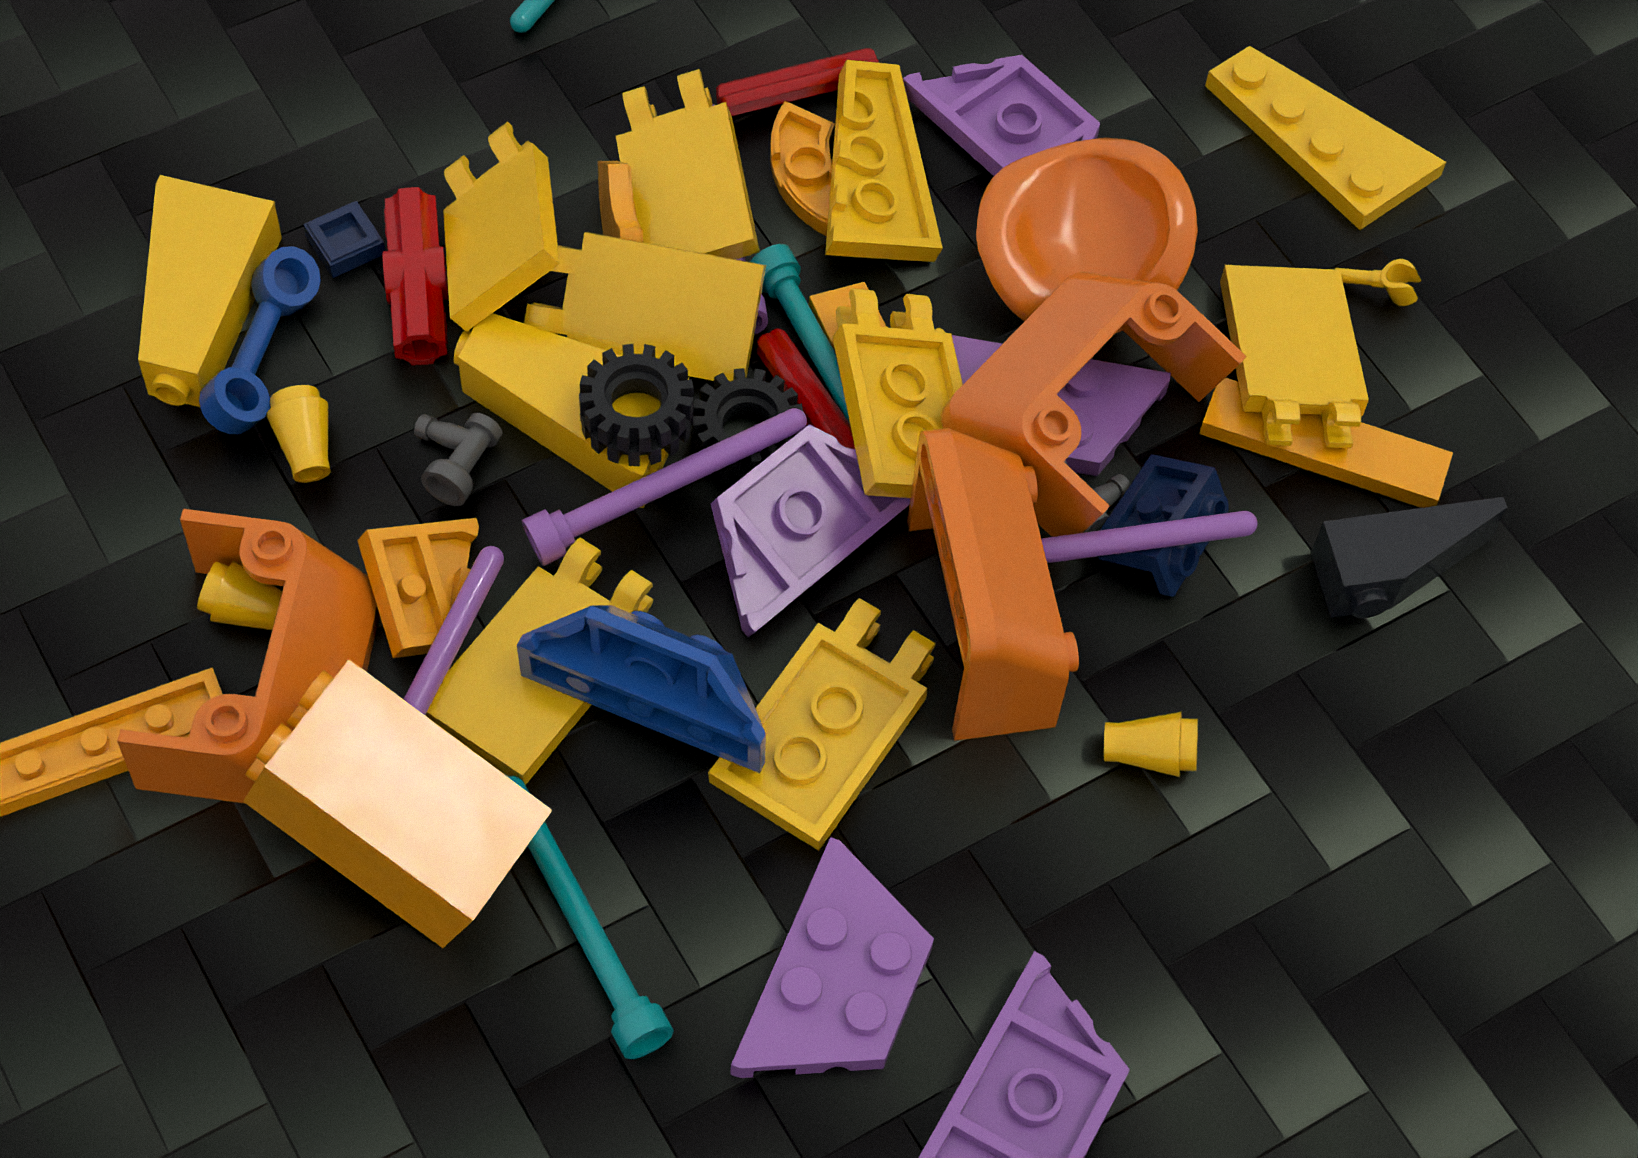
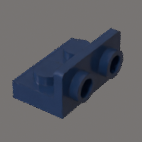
M1151 454L1100 530L1228 513L1229 504L1215 467ZM1209 541L1097 557L1100 560L1152 572L1159 593L1173 597L1185 578L1195 571L1199 557Z

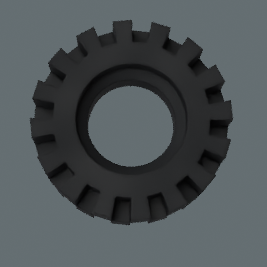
M633 344L622 345L623 356L617 357L611 348L602 353L603 365L593 359L587 366L588 376L582 375L580 380L579 407L583 435L585 439L591 437V448L598 454L607 447L608 460L617 464L622 454L628 455L629 466H640L641 455H648L651 465L661 462V449H664L670 456H673L679 451V440L686 443L690 436V425H693L694 397L692 379L688 380V370L683 363L674 367V355L666 350L658 359L655 358V346L644 344L643 354H634ZM644 393L657 398L661 406L658 411L648 416L629 417L616 412L612 404L623 395Z
M744 368L734 369L733 381H728L724 372L715 376L714 388L706 383L700 389V400L696 398L694 400L692 425L693 453H697L731 437L725 432L723 427L732 418L753 416L765 421L792 408L803 411L802 403L797 404L798 394L792 387L784 392L785 380L775 375L770 383L765 382L766 371L755 369L754 379L745 378ZM795 435L720 469L719 482L729 485L732 476H737L741 479Z

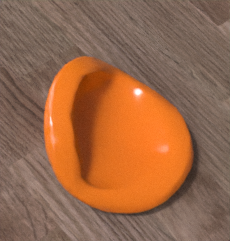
M1097 138L1054 146L1022 157L1003 167L991 179L981 199L977 219L976 240L979 254L994 289L1008 308L1025 322L1069 276L1079 272L1162 283L1178 290L1194 255L1198 233L1197 214L1192 192L1181 171L1165 155L1137 141Z

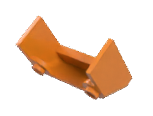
M1079 272L1069 276L953 394L942 410L941 422L943 428H950L1016 453L1020 456L1023 466L1031 465L1033 467L1038 490L1037 502L1033 504L1036 520L1052 537L1083 533L1110 507L1104 499L1064 462L1079 445L1082 430L1075 412L1057 394L1120 328L1166 372L1171 373V376L1198 402L1247 357L1185 297L1171 286L1087 272Z
M950 428L920 432L907 523L909 531L934 529L964 665L952 727L954 741L1055 728L1068 684L1069 672L1078 670L1079 655L1073 632L1064 633L1036 520L1033 507L1038 497L1035 471L1031 465L1023 466L1020 456L1016 453Z
M183 509L180 522L196 573L208 574L215 562L229 566L235 561L243 566L245 572L252 579L264 584L284 586L255 697L223 694L206 701L194 716L188 738L120 729L117 742L136 789L244 803V799L255 783L245 775L257 759L256 756L281 723L292 731L295 729L287 721L299 706L298 702L320 673L324 670L335 678L349 659L367 672L380 614L368 575L293 525L281 521Z

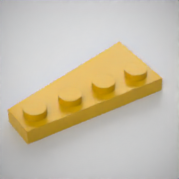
M1251 46L1208 72L1205 87L1359 230L1442 175L1446 161Z
M846 60L839 74L825 255L935 262L943 247L900 65Z

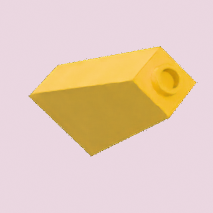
M163 175L159 176L155 186L138 355L148 395L155 396L162 402L170 405L189 404L200 407V391L206 383L220 371L224 370L255 300L251 284L254 271L267 256L277 250L282 239L274 201Z
M494 313L474 326L472 331L466 332L464 330L461 334L454 352V364L458 365L460 369L462 392L612 492L662 469L669 454L664 449H661V462L651 465L648 455H641L640 466H629L628 455L622 454L617 464L608 460L607 447L598 454L591 448V437L585 439L580 421L579 384L582 375L588 376L587 366L593 359L603 365L602 353L606 350ZM644 393L623 395L612 404L616 412L629 417L648 416L658 411L661 406L657 398Z

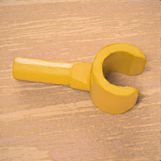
M1393 260L1383 270L1374 271L1335 268V270H1340L1343 283L1385 288L1393 303L1399 306L1411 305L1418 299L1413 287L1406 284V282L1419 283L1422 280L1415 267L1408 260Z

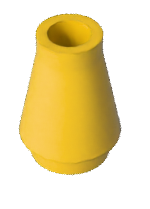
M295 385L277 391L270 398L271 408L267 412V419L289 462L293 479L297 482L308 483L327 477L331 472L328 461V402L320 397L319 390L316 387L310 385Z
M235 561L229 566L215 562L201 589L197 609L210 614L211 622L272 630L282 591L273 585L260 583L252 579L245 572L243 566Z
M1182 712L1120 723L1105 722L1104 761L1120 762L1180 777V771H1196L1198 719L1182 718Z

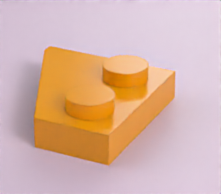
M477 518L368 529L357 540L393 658L428 653L471 570L467 568L471 542L478 536L479 525Z

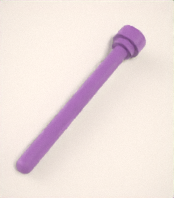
M789 409L564 515L560 510L549 514L544 509L521 520L525 533L540 563L545 566L564 557L566 548L571 547L575 542V537L799 433L806 427V415L800 409Z
M1238 511L1041 538L1047 563L1244 537L1255 532L1258 522L1253 513Z
M487 546L480 551L404 697L406 702L424 715H426L503 565V553L495 546Z

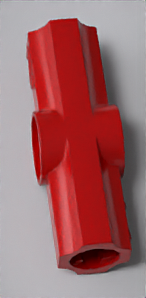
M419 187L398 189L395 195L385 199L384 209L388 251H383V271L387 304L391 305L395 358L404 359L411 365L433 364L440 356L447 354L448 338L444 300H448V285L444 247H440L435 195H429Z

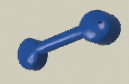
M294 246L281 247L267 256L254 271L251 284L253 295L259 306L233 365L220 371L200 391L199 404L206 420L219 431L228 434H242L261 421L270 409V396L261 379L255 375L280 317L290 316L300 311L317 294L321 282L319 268L314 258L305 250Z

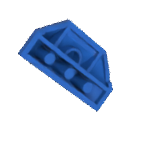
M612 605L589 606L521 636L517 644L521 676L758 773L761 772L765 764L766 732L733 655L726 652L716 641L702 635L686 636L665 627L659 619L651 614L642 611L629 613Z

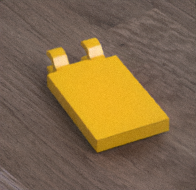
M700 69L677 76L685 108L657 116L654 105L649 104L645 86L623 92L624 106L632 131L617 135L616 141L620 162L628 163V166H631L633 201L638 223L643 229V242L731 259H739L759 253L760 250L732 116L726 102L713 106L708 87L704 88Z
M506 122L488 136L489 145L499 163L478 179L471 173L469 160L464 155L444 170L445 179L456 196V201L443 210L450 318L466 332L560 264L548 157L529 141L520 145L514 137L513 126L509 122Z
M585 232L582 249L558 245L560 264L551 271L568 273L563 308L535 302L527 304L524 324L552 333L567 335V338L606 351L612 348L614 353L622 356V345L633 344L634 354H643L644 344L655 346V358L659 359L665 350L674 355V367L683 363L690 377L714 381L715 376L724 372L728 381H733L734 369L744 368L745 378H747L766 265Z
M1225 265L1220 285L1230 340L1247 356L1236 367L1243 411L1262 412L1264 437L1267 445L1291 446L1293 443L1291 424L1299 425L1300 414H1318L1322 417L1326 446L1352 448L1351 427L1360 426L1361 416L1364 414L1369 398L1340 270Z
M851 288L849 291L851 307L838 306L836 309L838 329L832 338L864 494L868 496L910 498L920 432L943 428L941 422L942 410L947 401L963 385L951 333L935 332L932 321V304L928 296L905 294L903 301L906 312L893 311L890 315V328L880 326L876 293L873 290Z
M581 537L568 549L554 576L539 566L448 670L425 715L507 776L519 777L525 785L590 708L591 704L521 676L517 644L521 636L592 605H612L631 613L633 611L647 612L653 604V599L646 595L653 587L652 582L633 570L629 571L620 581L610 601L590 589L589 586L602 571V566L595 562L601 555V550Z
M860 598L850 608L835 632L820 623L815 626L755 708L766 732L765 764L761 772H755L719 757L708 772L709 783L818 851L926 700L927 688L917 681L925 675L934 661V657L930 653L934 649L935 643L914 630L906 638L891 663L865 649L880 629V625L875 621L880 616L881 610Z

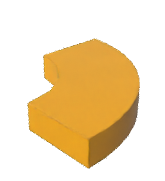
M784 101L778 111L771 133L770 162L774 182L790 209L811 228L827 236L832 173L830 145L834 138L835 123Z
M598 161L599 201L603 235L643 242V229L638 223L633 201L631 166L620 161Z

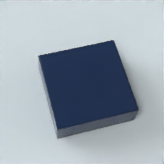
M357 201L303 224L307 240L332 278L383 256V251H385L383 239Z

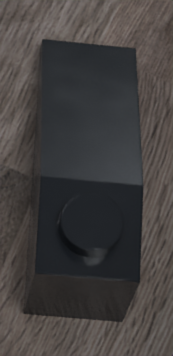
M1504 497L1323 521L1312 548L1311 557L1330 617L1353 615L1356 618H1370L1388 609H1392L1490 541L1507 509Z

